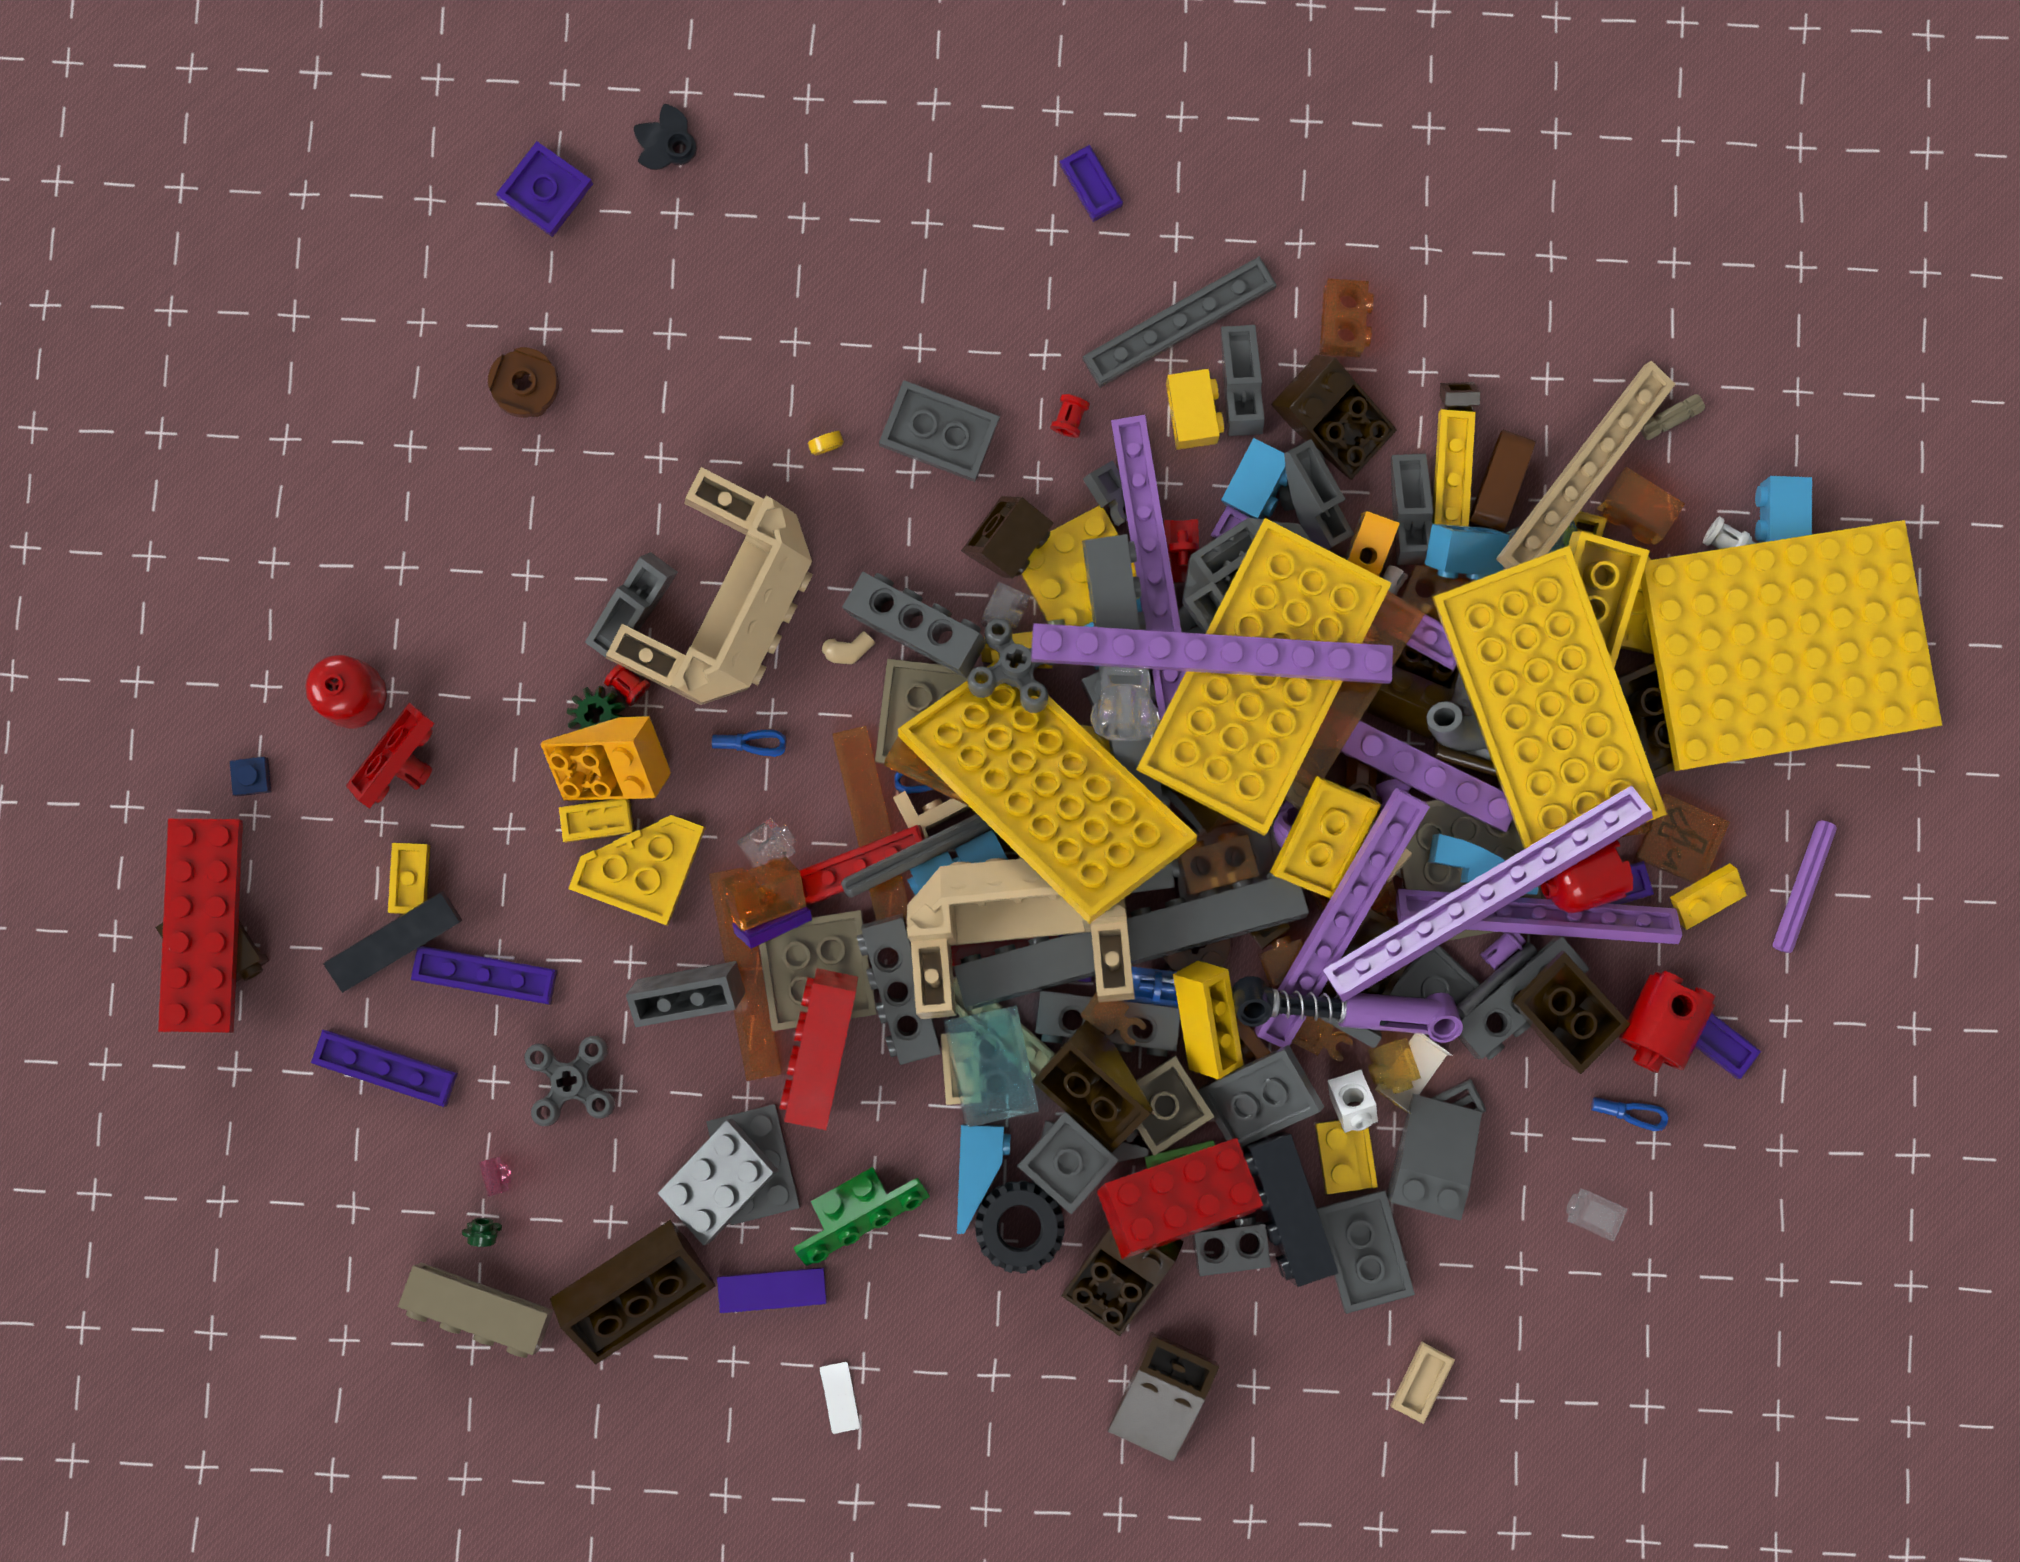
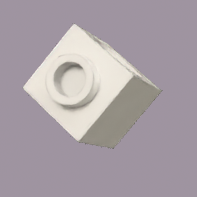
M1362 1070L1328 1080L1330 1099L1344 1133L1352 1130L1361 1131L1378 1122L1376 1103ZM1350 1102H1360V1103H1361L1360 1105L1355 1106V1107H1351V1106H1348V1105H1347V1104L1350 1103Z

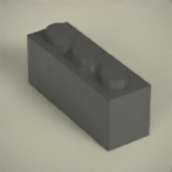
M737 961L637 979L627 992L626 998L636 1028L735 1010L746 992Z

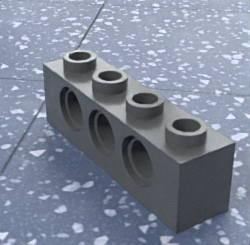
M862 572L842 608L852 618L967 678L986 644V640L980 634L981 628L967 619H963L960 623L950 618L952 613L936 603L931 608L921 602L923 598L919 594L908 588H905L903 592L893 588L894 582L879 573L872 577ZM894 601L890 611L881 613V607L885 602ZM923 616V621L918 627H909L914 617ZM952 631V637L948 642L938 643L942 633Z
M903 914L863 924L861 926L862 934L857 935V941L861 955H869L872 968L866 969L871 989L878 988L882 1002L876 1003L881 1024L888 1022L891 1036L885 1038L890 1056H897L899 1064L902 1065L941 1054L932 1018L920 1019L916 1014L911 942L907 937V928ZM890 947L897 951L898 959L895 963L886 965L880 962L878 953L883 948ZM896 981L903 982L907 986L908 992L902 998L890 996L887 989L891 983ZM905 1015L914 1017L918 1023L916 1028L910 1032L902 1031L897 1025L898 1020Z
M1563 936L1552 939L1465 1018L1460 1017L1463 1029L1458 1038L1475 1059H1483L1485 1056L1488 1060L1492 1059L1505 1048L1502 1044L1504 1040L1512 1034L1516 1038L1530 1027L1529 1023L1513 1004L1514 995L1519 990L1522 991L1561 950L1566 952L1584 973L1590 970ZM1491 1013L1498 1014L1502 1020V1026L1496 1033L1491 1032L1486 1024L1487 1018Z
M1040 991L1035 1033L1042 1034L1041 1041L1062 1044L1063 1037H1071L1076 1030L1066 1029L1062 1023V1017L1066 1011L1073 1009L1081 1014L1082 1024L1087 1020L1096 1029H1098V1019L1102 1015L1110 1014L1114 1016L1117 1021L1116 1030L1110 1035H1103L1114 1044L1117 1051L1132 1052L1133 1046L1147 1047L1146 1054L1167 1057L1168 1050L1176 1051L1180 1024L1179 1008L1126 1001L1099 1003L1098 998ZM1140 1018L1148 1020L1152 1026V1032L1146 1039L1137 1038L1132 1031L1134 1022Z

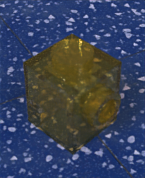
M1407 1037L1368 1049L1373 1063L1368 1065L1371 1078L1375 1085L1380 1084L1382 1090L1392 1088L1393 1094H1397L1414 1088L1412 1081L1421 1078Z

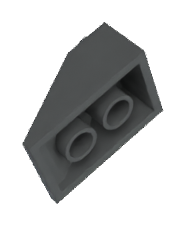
M1412 1093L1408 1108L1410 1113H1407L1386 1193L1387 1198L1391 1203L1461 1221L1471 1183L1482 1112Z

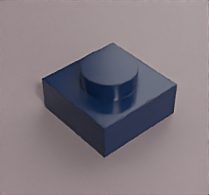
M257 757L230 761L232 794L234 796L271 793L268 758Z

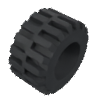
M1022 1180L1019 1182L1010 1181L993 1189L982 1201L975 1223L976 1239L983 1255L994 1266H999L1004 1271L1010 1273L1015 1271L1023 1274L1030 1270L1036 1271L1041 1269L1060 1250L1065 1232L1062 1210L1057 1201L1038 1184ZM1017 1205L1033 1209L1041 1221L1039 1237L1033 1244L1024 1248L1008 1245L999 1233V1220L1002 1214L1010 1207Z

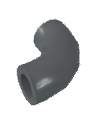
M1451 702L1437 703L1428 711V728L1441 745L1454 750H1481L1487 748L1475 715L1463 716L1460 708Z

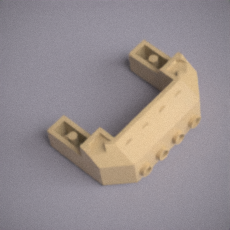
M701 467L685 498L684 504L745 534L746 537L686 655L621 624L606 654L607 659L699 705L748 690L751 683L758 686L767 668L761 663L767 652L774 654L782 638L781 635L777 634V631L782 621L789 624L798 606L792 601L798 590L803 593L805 592L813 576L812 573L808 572L812 559L797 515L768 496H765L763 499Z
M1022 857L1021 859L1011 860L994 858L980 863L955 862L949 866H940L907 905V937L911 941L916 1014L920 1019L956 1016L951 945L1087 932L1092 933L1099 1003L1135 999L1125 898L1089 924Z

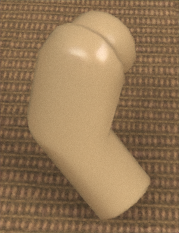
M863 631L851 643L837 642L836 639L826 640L823 643L822 652L826 659L832 663L853 664L875 642Z

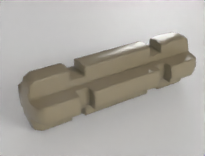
M1694 394L1685 399L1683 403L1679 402L1657 414L1655 418L1651 417L1640 432L1646 440H1650L1661 434V431L1665 432L1690 417L1701 413L1705 409V404L1698 394Z

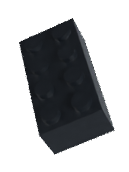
M1280 1132L1244 1146L1246 1151L1244 1153L1245 1160L1252 1177L1254 1176L1256 1188L1264 1205L1259 1209L1266 1211L1269 1219L1268 1222H1265L1268 1239L1274 1246L1278 1245L1281 1254L1275 1257L1282 1278L1285 1277L1286 1281L1289 1280L1296 1287H1300L1338 1274L1292 1135Z

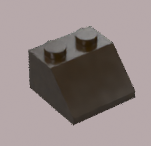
M1001 496L961 551L1001 577L1013 579L1014 576L1018 577L1026 570L1030 563L1028 557L1034 549H1039L1050 536L1048 530L1054 523L1023 497Z

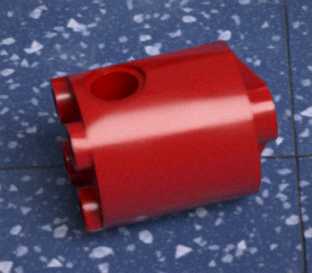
M1663 971L1662 974L1655 972L1654 975H1649L1628 1018L1630 1025L1619 1036L1621 1042L1636 1050L1632 1061L1655 1073L1659 1072L1662 1064L1679 1070L1685 1069L1715 1007L1713 1004L1715 995L1698 987L1695 990L1686 988L1681 985L1683 982L1682 978L1667 971ZM1672 1000H1675L1677 1004L1676 1013L1672 1010Z

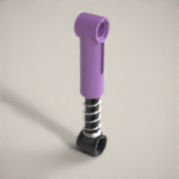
M1256 976L1241 978L1232 988L1237 1018L1242 1024L1251 1027L1262 1025L1271 1017H1276L1279 1014H1286L1287 1018L1290 1015H1300L1301 1020L1304 1016H1312L1315 1021L1318 1017L1328 1018L1329 1022H1331L1332 1018H1335L1341 1027L1428 1034L1432 1040L1440 1043L1456 1039L1463 1029L1454 998L1446 993H1434L1427 998L1358 993L1342 1002L1338 995L1334 998H1329L1325 993L1320 997H1316L1312 992H1309L1306 996L1301 995L1299 991L1287 994L1285 990L1278 991L1277 989H1272V987L1266 985L1264 980Z

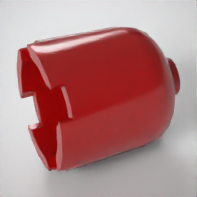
M346 655L328 656L317 662L309 672L305 684L307 699L312 708L333 724L349 729L366 726L378 713L382 712L387 698L386 684L378 671L368 663Z
M1613 841L1541 884L1540 887L1543 895L1547 899H1551L1559 909L1568 913H1579L1625 898L1626 893L1633 890V875L1629 861L1622 862L1615 849L1621 846L1619 841Z

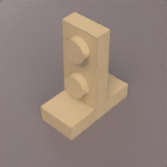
M906 791L893 797L908 828L921 825L925 838L929 837L926 832L927 830L971 808L953 791L954 798L944 803L940 798L923 806L924 813L917 815Z

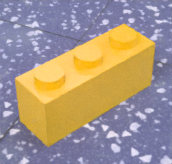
M1196 961L1174 973L1173 978L1189 1070L1219 1080L1244 1065L1229 971L1226 968Z

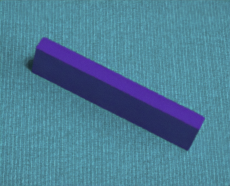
M420 946L416 951L411 980L551 1005L557 970Z
M322 1030L311 1064L442 1107L447 1106L458 1075L456 1072L328 1030Z

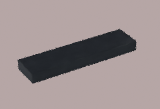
M441 891L326 960L323 965L343 993L462 921V918L445 892Z

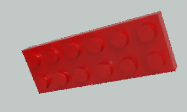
M168 818L158 1032L234 1033L243 820Z

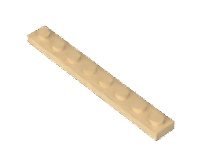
M1653 361L1648 362L1641 368L1498 555L1496 560L1506 569L1547 554L1676 385Z

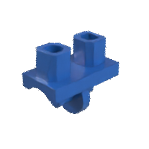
M1132 967L1135 999L1122 1001L1179 1008L1173 974L1176 972Z

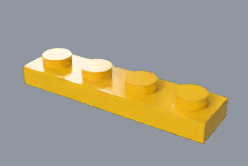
M1441 409L1438 413L1432 524L1469 526L1476 412Z

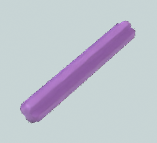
M1821 820L1815 825L1773 942V948L1778 951L1791 953L1794 950L1837 830L1836 825L1828 821Z

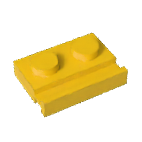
M1339 1120L1315 1123L1325 1194L1378 1187L1369 1127L1361 1131L1352 1130L1344 1133Z

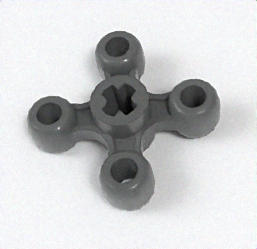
M1003 619L991 620L985 627L984 636L988 646L996 650L1000 658L992 667L980 666L970 672L968 675L969 691L978 698H985L990 696L998 685L1006 683L1020 690L1021 705L1026 711L1030 713L1041 712L1048 704V691L1043 684L1034 679L1033 672L1040 665H1054L1057 663L1031 662L1032 648H1027L1013 642L1011 625ZM985 681L986 683L980 684L978 682ZM1031 696H1037V697H1039V698H1037V699H1032V698H1030V697H1031Z
M599 1036L586 1037L579 1046V1053L576 1059L569 1063L558 1061L554 1056L553 1050L545 1044L537 1043L531 1045L526 1050L524 1061L527 1067L533 1071L545 1073L551 1081L549 1094L535 1102L531 1108V1117L536 1124L546 1127L555 1124L560 1118L563 1104L570 1099L582 1101L590 1116L597 1119L606 1118L613 1113L615 1109L614 1097L607 1091L593 1088L588 1078L590 1069L595 1064L602 1062L608 1055L609 1048L603 1038ZM593 1043L599 1048L596 1056H592L589 1053V1047ZM538 1051H541L544 1055V1060L541 1064L535 1061V1054ZM568 1071H571V1076L577 1077V1084L571 1086V1091H569V1086H564L562 1082L563 1078L568 1077ZM599 1098L605 1101L603 1111H599L596 1108V1101ZM544 1106H547L551 1111L547 1119L541 1114Z

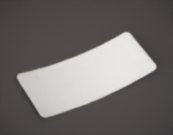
M842 1362L820 1367L832 1433L836 1434L859 1429L860 1425L848 1363Z

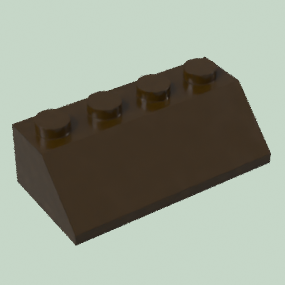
M669 1220L549 1299L560 1328L596 1365L714 1288L715 1283L687 1238Z

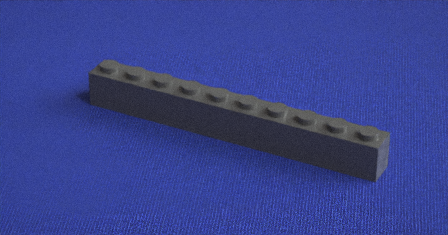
M1127 534L1082 541L1093 627L1146 630L1144 612L1137 611L1136 598L1141 597V585L1139 576L1133 577L1131 563L1137 562L1134 541L1128 542ZM1099 666L1111 755L1161 802L1170 808L1167 787H1161V782L1136 770L1159 725L1158 718H1152L1150 704L1156 702L1153 682L1147 683L1145 669ZM1177 858L1132 891V893L1174 887L1173 878L1179 877Z
M1269 873L1267 874L1268 880L1254 883L1253 879L1242 880L1233 884L1234 889L1221 893L1219 888L1209 889L1199 893V899L1186 902L1185 897L1167 901L1164 903L1166 908L1152 911L1151 907L1130 912L1131 918H1127L1131 965L1306 918L1309 912L1302 888ZM1092 933L1066 934L1051 940L1049 936L1036 937L1028 940L1029 946L1016 949L1014 944L995 949V955L981 958V954H974L960 959L961 964L954 966L965 1009L967 1011L1095 976Z

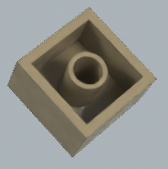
M1176 1056L1170 1057L1136 1079L1137 1084L1153 1109L1152 1113L1136 1130L1154 1156L1214 1118V1115Z

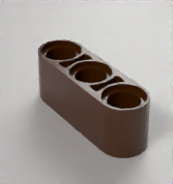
M1502 429L1471 510L1469 522L1499 532L1504 531L1535 447L1534 440Z

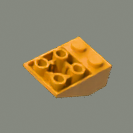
M650 716L618 717L544 740L540 744L563 801L656 798L671 774Z

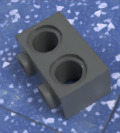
M1255 1216L1241 1217L1234 1220L1235 1225L1222 1227L1218 1225L1193 1234L1196 1266L1199 1276L1271 1267L1265 1223L1262 1221L1256 1222ZM1247 1233L1255 1234L1258 1241L1256 1248L1251 1252H1243L1239 1247L1240 1238ZM1210 1238H1218L1222 1242V1251L1215 1257H1209L1204 1253V1244Z

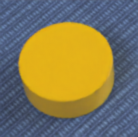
M834 431L812 439L808 442V446L812 455L816 456L841 447L844 441L840 431Z

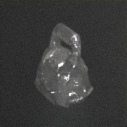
M1108 666L1104 668L1101 675V696L1098 702L1093 705L1090 717L1097 735L1106 739L1120 741H1140L1153 736L1160 718L1159 711L1154 706L1150 697L1151 681L1147 669ZM1111 675L1141 676V682L1139 686L1129 683L1113 684Z

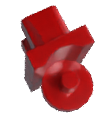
M1198 519L1182 521L1163 520L1173 583H1185L1189 558L1199 550Z

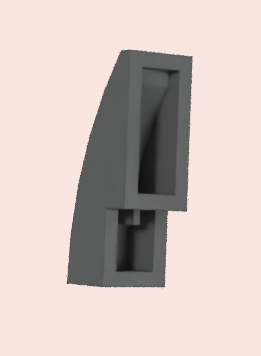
M1255 325L1221 327L1223 382L1228 436L1262 434L1264 412Z
M1312 439L1286 452L1284 457L1291 498L1301 527L1310 540L1328 550L1353 536L1354 532L1338 506L1339 503L1346 499Z
M1426 454L1392 455L1393 521L1400 523L1394 537L1397 566L1424 565L1433 517Z
M651 552L639 557L624 584L617 587L585 643L606 658V654L621 624L639 631L678 572Z

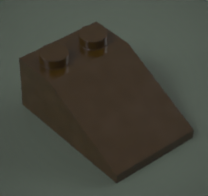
M1655 660L1617 677L1653 777L1656 778L1674 770L1656 664Z
M1562 950L1512 1000L1513 1004L1542 1042L1563 1064L1579 1074H1582L1630 1025L1629 1021L1567 953Z
M1087 1020L1049 1059L1032 1080L1038 1088L1111 1153L1153 1111L1114 1044Z

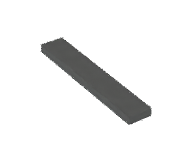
M1259 256L1083 356L1082 360L1098 387L1101 388L1274 290L1277 284Z

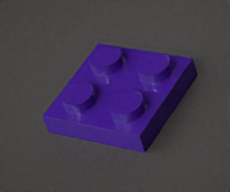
M536 141L496 193V196L553 238L592 187L593 182Z

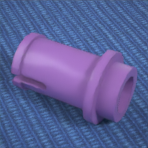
M1502 932L1503 935L1484 952L1480 953L1481 957L1488 965H1491L1492 969L1496 971L1517 950H1523L1522 945L1526 941L1519 933Z

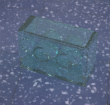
M1011 1005L943 1020L966 1126L971 1127L1039 1112L1017 1006Z

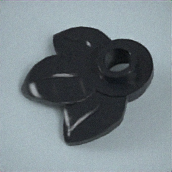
M663 104L659 123H641L633 127L638 143L645 149L639 156L638 163L648 169L660 170L671 163L684 165L689 163L696 154L697 146L692 135L688 133L687 118L682 112L671 105ZM677 145L686 146L685 151L682 153H676L674 149Z

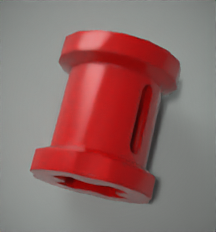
M1062 394L1060 398L1062 403L1056 421H1052L1050 428L1061 435L1079 438L1081 431L1078 428L1084 411L1089 410L1090 404L1080 397Z
M619 664L610 671L604 681L607 687L613 686L626 698V703L629 706L634 705L640 700L651 685L648 680H641L631 670Z

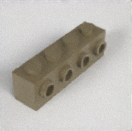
M424 1263L413 1265L398 1305L399 1308L407 1310L406 1316L423 1322H426L427 1318L441 1322L439 1327L445 1331L460 1334L461 1330L472 1333L474 1334L473 1340L489 1346H493L494 1342L508 1346L506 1350L508 1353L522 1358H527L528 1354L534 1355L540 1350L554 1312L553 1309Z

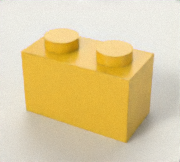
M1209 369L1168 375L1166 389L1176 450L1217 444L1220 436L1219 433L1224 432L1222 413L1215 410L1214 400L1219 399L1218 385L1216 379H1210Z

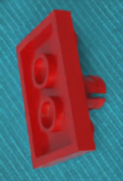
M410 702L346 784V787L355 798L369 809L375 802L380 803L385 798L390 789L388 784L394 776L401 778L414 790H418L421 784H425L432 773V767L417 759L412 753L417 746L422 747L429 740L433 733L431 728L435 723Z

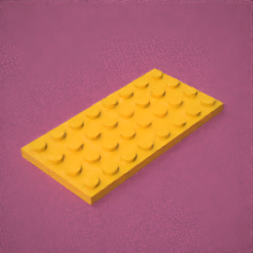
M1264 518L1205 634L1362 644L1392 583ZM1186 671L1136 770L1265 836L1343 681Z
M1570 546L1560 548L1432 596L1524 849L1631 785L1652 810L1653 818L1648 821L1667 815Z
M999 659L987 666V668L994 666ZM967 680L899 727L898 737L1089 924L1196 844L1198 835L1049 695L1048 704L1044 710L1039 713H1030L1022 707L1020 701L1021 694L1017 687H1011L1003 683L998 685L990 696L978 698L969 691ZM979 681L978 683L983 684V683H986V682H985V681ZM1031 696L1030 698L1037 699L1039 697Z

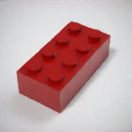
M817 968L815 978L807 977L801 1006L808 1007L807 1012L800 1011L794 1037L795 1041H800L801 1043L800 1046L793 1045L787 1075L793 1076V1080L786 1079L779 1108L786 1110L784 1122L827 1130L854 1004L858 976Z
M1237 1138L1110 1181L1097 1191L1122 1260L1252 1214L1264 1206Z

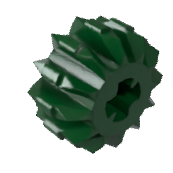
M598 686L594 696L592 691L586 687L583 689L586 699L582 700L574 695L572 700L579 706L577 709L568 708L566 712L570 716L577 717L568 723V727L570 729L579 728L580 730L618 717H625L617 715V713L623 711L626 706L623 702L615 703L618 695L614 691L605 696V688ZM596 708L604 712V714L600 715L599 723L589 719L594 716L593 710Z

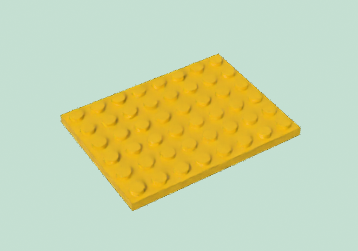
M1905 520L1646 561L1641 585L1675 771L1942 726Z

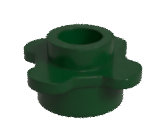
M476 1218L472 1222L467 1223V1229L462 1230V1235L467 1237V1243L471 1246L488 1247L496 1243L497 1231L502 1230V1225L493 1223V1220L489 1218Z

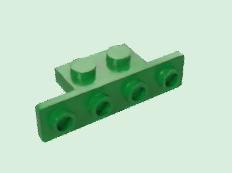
M871 1167L811 1201L824 1230L794 1247L795 1253L806 1266L812 1263H819L825 1260L833 1251L842 1246L855 1243L859 1240L860 1236L872 1229L887 1225L892 1218L904 1211H910L919 1207L922 1201L929 1198V1194L919 1178H915L887 1194L876 1170Z

